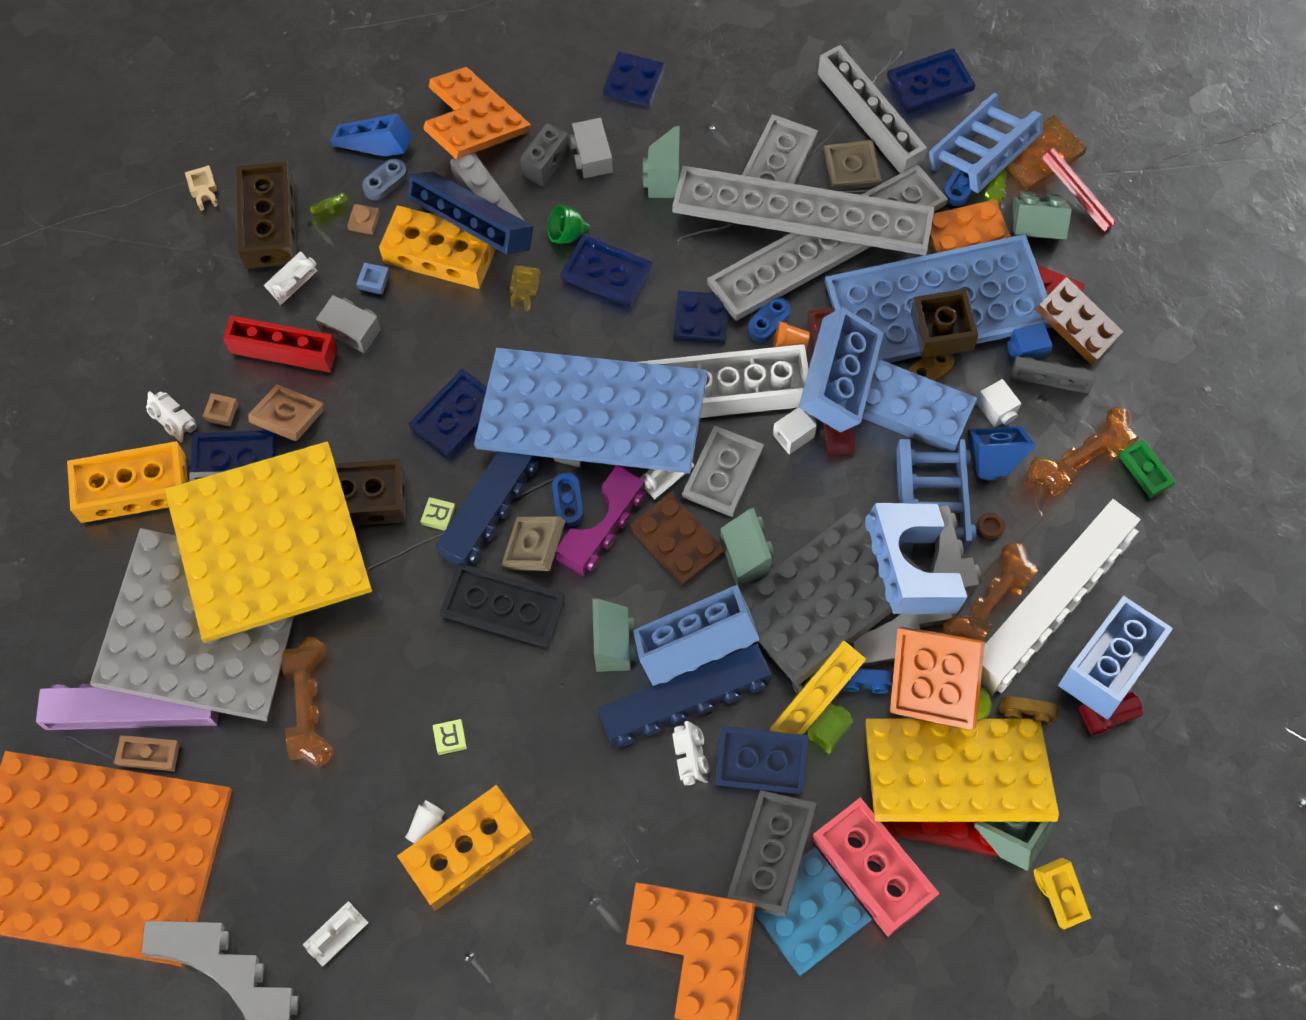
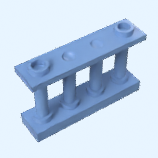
M993 93L945 138L933 146L929 151L931 170L936 172L944 163L968 173L970 189L979 193L1043 133L1042 114L1032 111L1024 119L1015 117L999 109L998 94ZM995 118L1014 127V129L1010 133L1004 134L987 126V124ZM979 133L999 143L993 148L988 149L971 141V139ZM961 148H964L982 158L977 163L971 164L954 154Z
M899 439L896 449L899 503L938 504V507L949 505L951 513L960 514V527L955 529L957 538H961L963 550L968 551L971 542L976 539V527L971 525L967 466L970 465L971 456L970 450L965 447V439H959L955 452H916L915 449H911L910 439ZM915 463H956L957 477H917V474H912V466H915ZM917 488H958L959 502H918V499H914L913 490H917ZM915 543L901 544V550L912 551Z

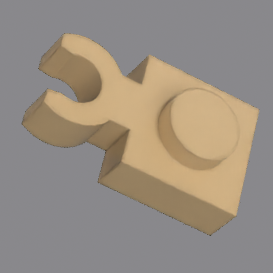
M210 166L185 172L190 193L193 198L196 197L200 210H204L203 203L207 200L212 201L214 207H216L218 202L213 192L217 191Z

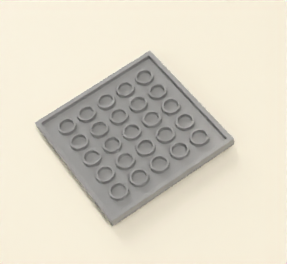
M140 528L90 681L91 686L267 722L294 616L204 643L201 639L177 537Z

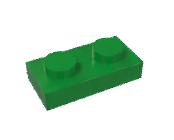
M1144 439L1122 450L1118 455L1150 499L1175 484V480Z

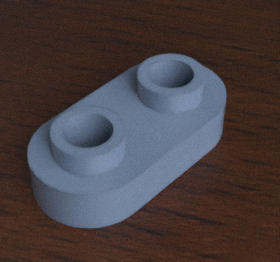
M391 159L373 171L362 183L365 196L374 201L385 198L407 179L408 174L405 164L401 160Z

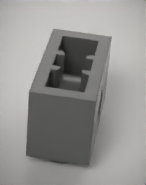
M546 123L520 158L522 177L544 187L570 151L568 133Z

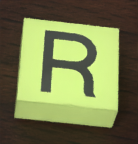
M429 497L421 524L445 531L452 521L456 509L455 503Z
M461 719L433 725L438 755L467 749Z

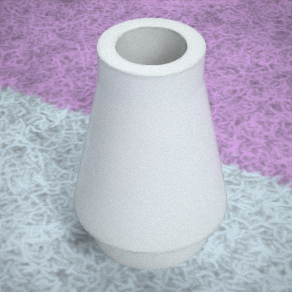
M425 800L422 806L418 805L405 838L412 843H416L444 821L441 818L445 812Z

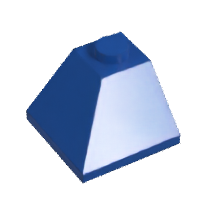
M1022 426L968 429L973 469L979 478L985 480H995L998 476H1007L1035 447V443Z

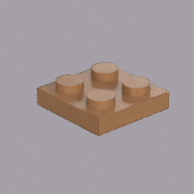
M276 384L249 413V423L297 441L323 412L324 403Z

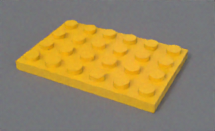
M866 719L865 730L875 822H1057L1059 812L1041 721L1035 722L1033 721L1034 719H981L977 721V727L971 730L922 719Z

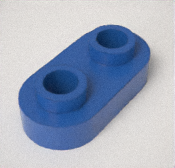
M958 168L947 182L943 193L948 199L947 203L952 206L965 204L973 193V190L970 189L969 179L965 177H969L968 173Z
M778 297L762 306L749 322L748 334L750 338L759 343L769 341L775 335L779 321L786 322L790 316L789 303L785 299ZM774 307H780L781 310H775ZM759 324H763V325H765L766 327H765V328H759L758 325H759Z
M559 474L552 482L556 516H560L565 520L564 526L573 527L578 525L583 519L579 481L573 474ZM564 487L571 488L569 492L565 493L562 491ZM567 512H573L574 516L566 517L565 514Z
M858 669L844 685L843 690L857 692L860 689H872L873 693L885 694L889 692V689H892L894 673L884 670Z

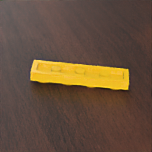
M843 640L769 727V730L804 734L865 662L866 658Z

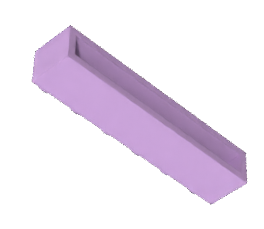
M81 684L79 688L52 685L49 689H40L36 723L45 730L218 726L219 712L93 687L91 684Z

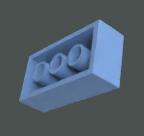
M844 307L823 317L798 408L839 432L860 424L884 333Z
M877 358L862 419L944 452H955L977 398Z
M738 585L633 630L639 660L653 686L659 683H666L675 676L687 671H694L705 663L719 660L728 653L740 648H747L760 640L750 610Z
M1123 596L1069 667L1058 686L1108 720L1173 628Z

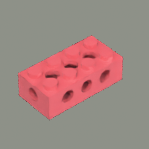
M861 797L816 831L812 837L811 842L888 937L932 903L940 894L881 822H875L874 813ZM848 839H858L862 847L853 848L848 843ZM867 863H878L881 867V872L871 871ZM887 886H896L900 890L901 896L894 897L890 895Z

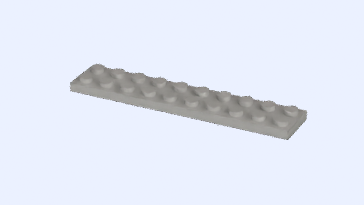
M918 164L862 194L863 196L934 207V212L944 207L948 200ZM790 233L707 278V284L734 320L737 321L871 246Z
M682 166L672 212L926 255L934 207Z

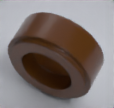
M996 513L983 514L976 524L978 536L985 541L998 540L1005 530L1004 520Z

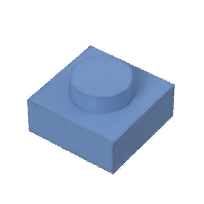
M364 262L356 283L357 288L363 291L383 294L390 275L389 268Z

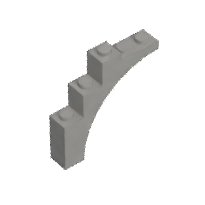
M949 505L941 506L939 511L945 527L935 541L934 558L929 573H960L965 591L974 590L979 585L978 581H981L980 568L977 564L974 565L973 557L961 559L964 550L961 540H957L955 529H957L956 516L950 512ZM954 613L900 614L894 620L879 628L866 632L850 644L866 658L860 668L895 661L898 628L908 627L920 630L923 627L945 624L952 619V614Z
M145 921L142 954L146 957L170 959L194 967L213 978L230 994L242 1011L245 1020H291V1015H297L298 996H293L292 988L256 987L257 982L262 983L264 969L263 963H259V958L256 955H222V950H227L229 943V931H224L225 927L222 923Z

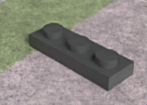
M1016 356L1010 378L1089 394L1095 383L1096 372L1088 371L1082 367L1072 368L1062 366L1057 362L1047 363L1037 361L1031 357Z

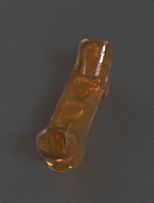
M1122 407L1110 409L1106 415L1105 431L1100 435L1092 434L1083 442L1084 445L1078 449L1076 447L1070 448L1059 461L1040 457L1032 459L1028 471L1030 482L1046 485L1053 495H1057L1073 485L1078 475L1076 472L1078 468L1108 450L1114 458L1118 456L1122 450L1133 445L1139 439V436L1130 427L1131 412Z
M1016 542L1009 543L1003 547L1001 558L1005 575L1002 578L995 577L987 588L990 591L989 595L985 599L980 596L971 608V611L974 612L972 616L957 617L944 621L941 626L942 634L981 641L985 640L993 627L992 624L986 621L988 616L1011 588L1021 594L1040 569L1028 560L1025 545Z
M307 636L297 648L282 651L283 674L288 681H295L297 727L286 728V746L290 760L305 758L315 767H321L331 759L333 747L314 731V723H318V710L316 706H313V696L317 695V686L315 679H311V672L327 655V648L314 636Z

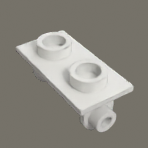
M300 251L265 283L264 287L282 305L317 272L315 268L317 264L311 257L307 259Z
M151 391L148 392L146 406L148 414L153 419L158 420L169 435H173L182 443L184 433L187 431L191 433L196 429L195 419L184 409L174 413L179 410L180 405L168 393L158 392L154 395Z
M650 469L640 479L644 481L645 490L654 499H657L686 473Z
M686 721L685 726L675 727V733L672 734L676 755L686 753L687 756L677 760L680 780L684 782V785L695 784V779L708 783L709 763L703 755V733L698 726Z
M348 901L303 946L323 967L368 922Z

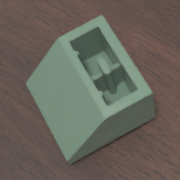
M1021 192L1020 195H1013L1012 231L1018 236L1026 234V236L1067 239L1072 209L1065 199H1061V195L1046 194V197H1036V193Z
M754 508L747 510L723 526L720 531V540L738 587L758 582L770 573V568H773L772 558L775 557L773 546L770 541H765L763 535L766 532L762 517L756 516Z

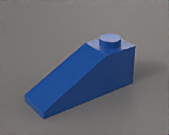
M396 113L337 125L329 143L335 147L380 156L400 155L405 153L412 134Z

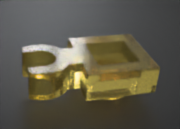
M514 266L510 284V292L514 293L510 298L512 309H515L518 301H524L525 311L530 309L529 295L536 296L541 274L540 269Z

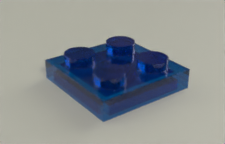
M618 51L603 88V94L650 107L664 72V63Z
M678 290L673 340L725 344L728 310L724 307V303L719 296L715 295V293Z

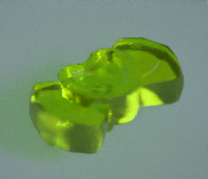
M1004 169L988 184V189L984 195L989 201L996 199L997 202H1000L1006 197L1005 182L1007 172Z
M341 192L336 196L333 195L321 200L318 204L310 206L311 212L315 214L328 208L331 214L335 213L333 206L346 201L347 195L345 192Z

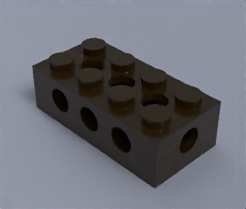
M287 161L237 166L238 253L245 269L286 265L296 255L294 178Z
M401 459L335 463L353 526L406 522V479Z

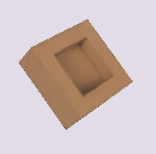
M354 204L347 224L349 231L373 235L380 216L379 208Z
M211 393L202 417L206 422L231 426L239 403L236 398Z

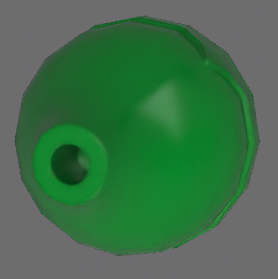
M563 204L556 205L551 210L547 223V232L552 242L566 244L577 240L583 234L589 233L590 225L582 219L577 210Z

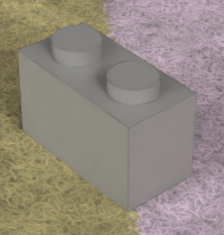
M601 118L572 123L573 134H569L571 149H576L577 154L574 155L577 170H582L584 178L613 173L612 155Z
M332 295L316 318L321 333L331 334L334 339L364 354L381 331L378 317L373 311L358 308L346 298L340 299Z

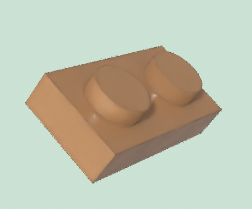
M120 735L114 764L118 767L174 772L180 743L177 740Z

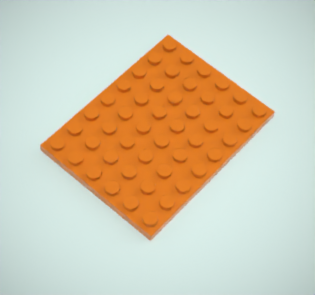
M5 751L0 765V936L185 967V964L170 959L146 957L142 954L145 921H198L232 789L225 786Z

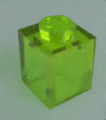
M829 703L809 728L808 738L828 754H831L851 729L853 720L850 718V713L839 705L835 707Z

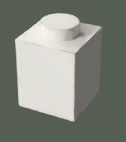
M1003 379L980 391L976 402L993 427H997L1002 423L1007 425L1014 421L1018 416L1017 413L1021 406V402Z
M796 408L774 423L773 436L790 455L815 437L816 421L809 413Z

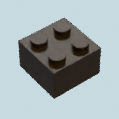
M967 289L913 298L911 317L922 359L974 351L978 332Z

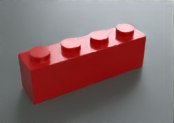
M232 315L223 335V340L231 354L329 373L338 351L331 334Z

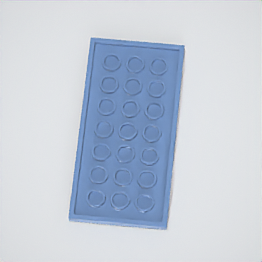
M1026 234L825 277V284L833 311L844 307L884 333L877 358L888 363L921 356L911 317L913 298L916 296L967 289L978 332L976 344L1011 337L1013 330L1043 323L1046 329L1052 328L1034 310L1048 295Z
M496 348L474 445L476 449L690 473L708 376L707 370Z

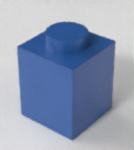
M1044 323L1013 330L1010 341L1007 344L1009 354L1014 356L1015 359L1016 356L1031 357L1037 361L1047 359L1052 348V343Z

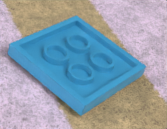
M816 847L804 855L787 917L784 918L754 911V917L800 977L872 921V918Z

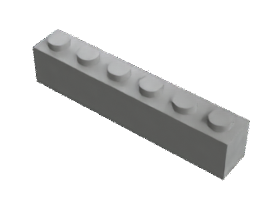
M839 45L820 55L819 77L897 171L902 173L917 164L922 167L927 147L844 48Z

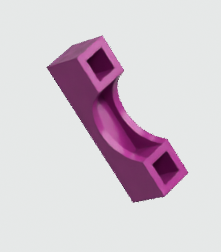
M618 465L602 485L603 498L609 506L606 517L595 527L584 530L570 529L556 549V560L583 577L589 570L593 571L600 561L599 555L604 548L608 550L616 538L615 533L617 530L627 525L631 517L630 512L635 506L639 507L646 496L644 481Z

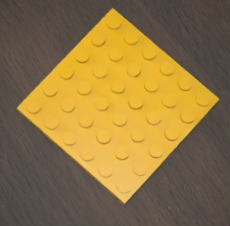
M328 441L165 489L201 639L204 643L372 592Z

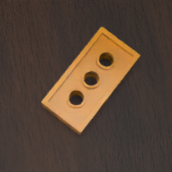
M398 205L379 246L384 264L477 289L481 287L496 248L439 216Z
M177 441L67 461L70 510L81 523L168 508L165 489L188 482L186 455Z
M495 785L397 857L431 907L436 911L530 843L533 837L504 794ZM495 825L498 827L494 834H484V830L488 826ZM463 844H473L472 849L469 852H459V849ZM439 861H448L447 867L444 870L435 871V866Z

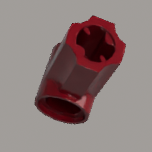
M1134 692L1125 695L1108 720L1085 704L1079 707L1090 735L1104 733L1114 728L1117 724L1139 718L1143 715L1142 703Z

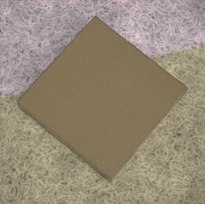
M873 140L824 145L823 153L831 190L843 191L877 187L882 183Z
M517 516L501 566L506 570L550 571L565 520L560 516Z

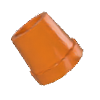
M779 321L772 348L805 344V350H807L810 332Z

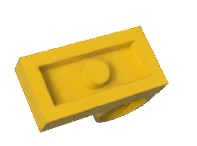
M1059 858L1034 869L1037 885L1042 893L1049 898L1059 927L1065 930L1091 918L1072 863L1069 860Z

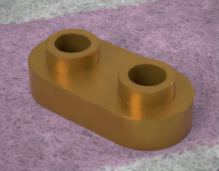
M952 354L923 358L912 365L908 371L916 374L921 372L925 375L924 377L938 382L952 371L954 357ZM938 358L944 359L945 362H944V363H941V362H939L937 359H938Z
M1008 696L1000 699L999 712L1004 714L1006 719H1034L1033 721L1035 722L1041 721V725H1050L1052 721L1058 719L1059 707L1050 702Z

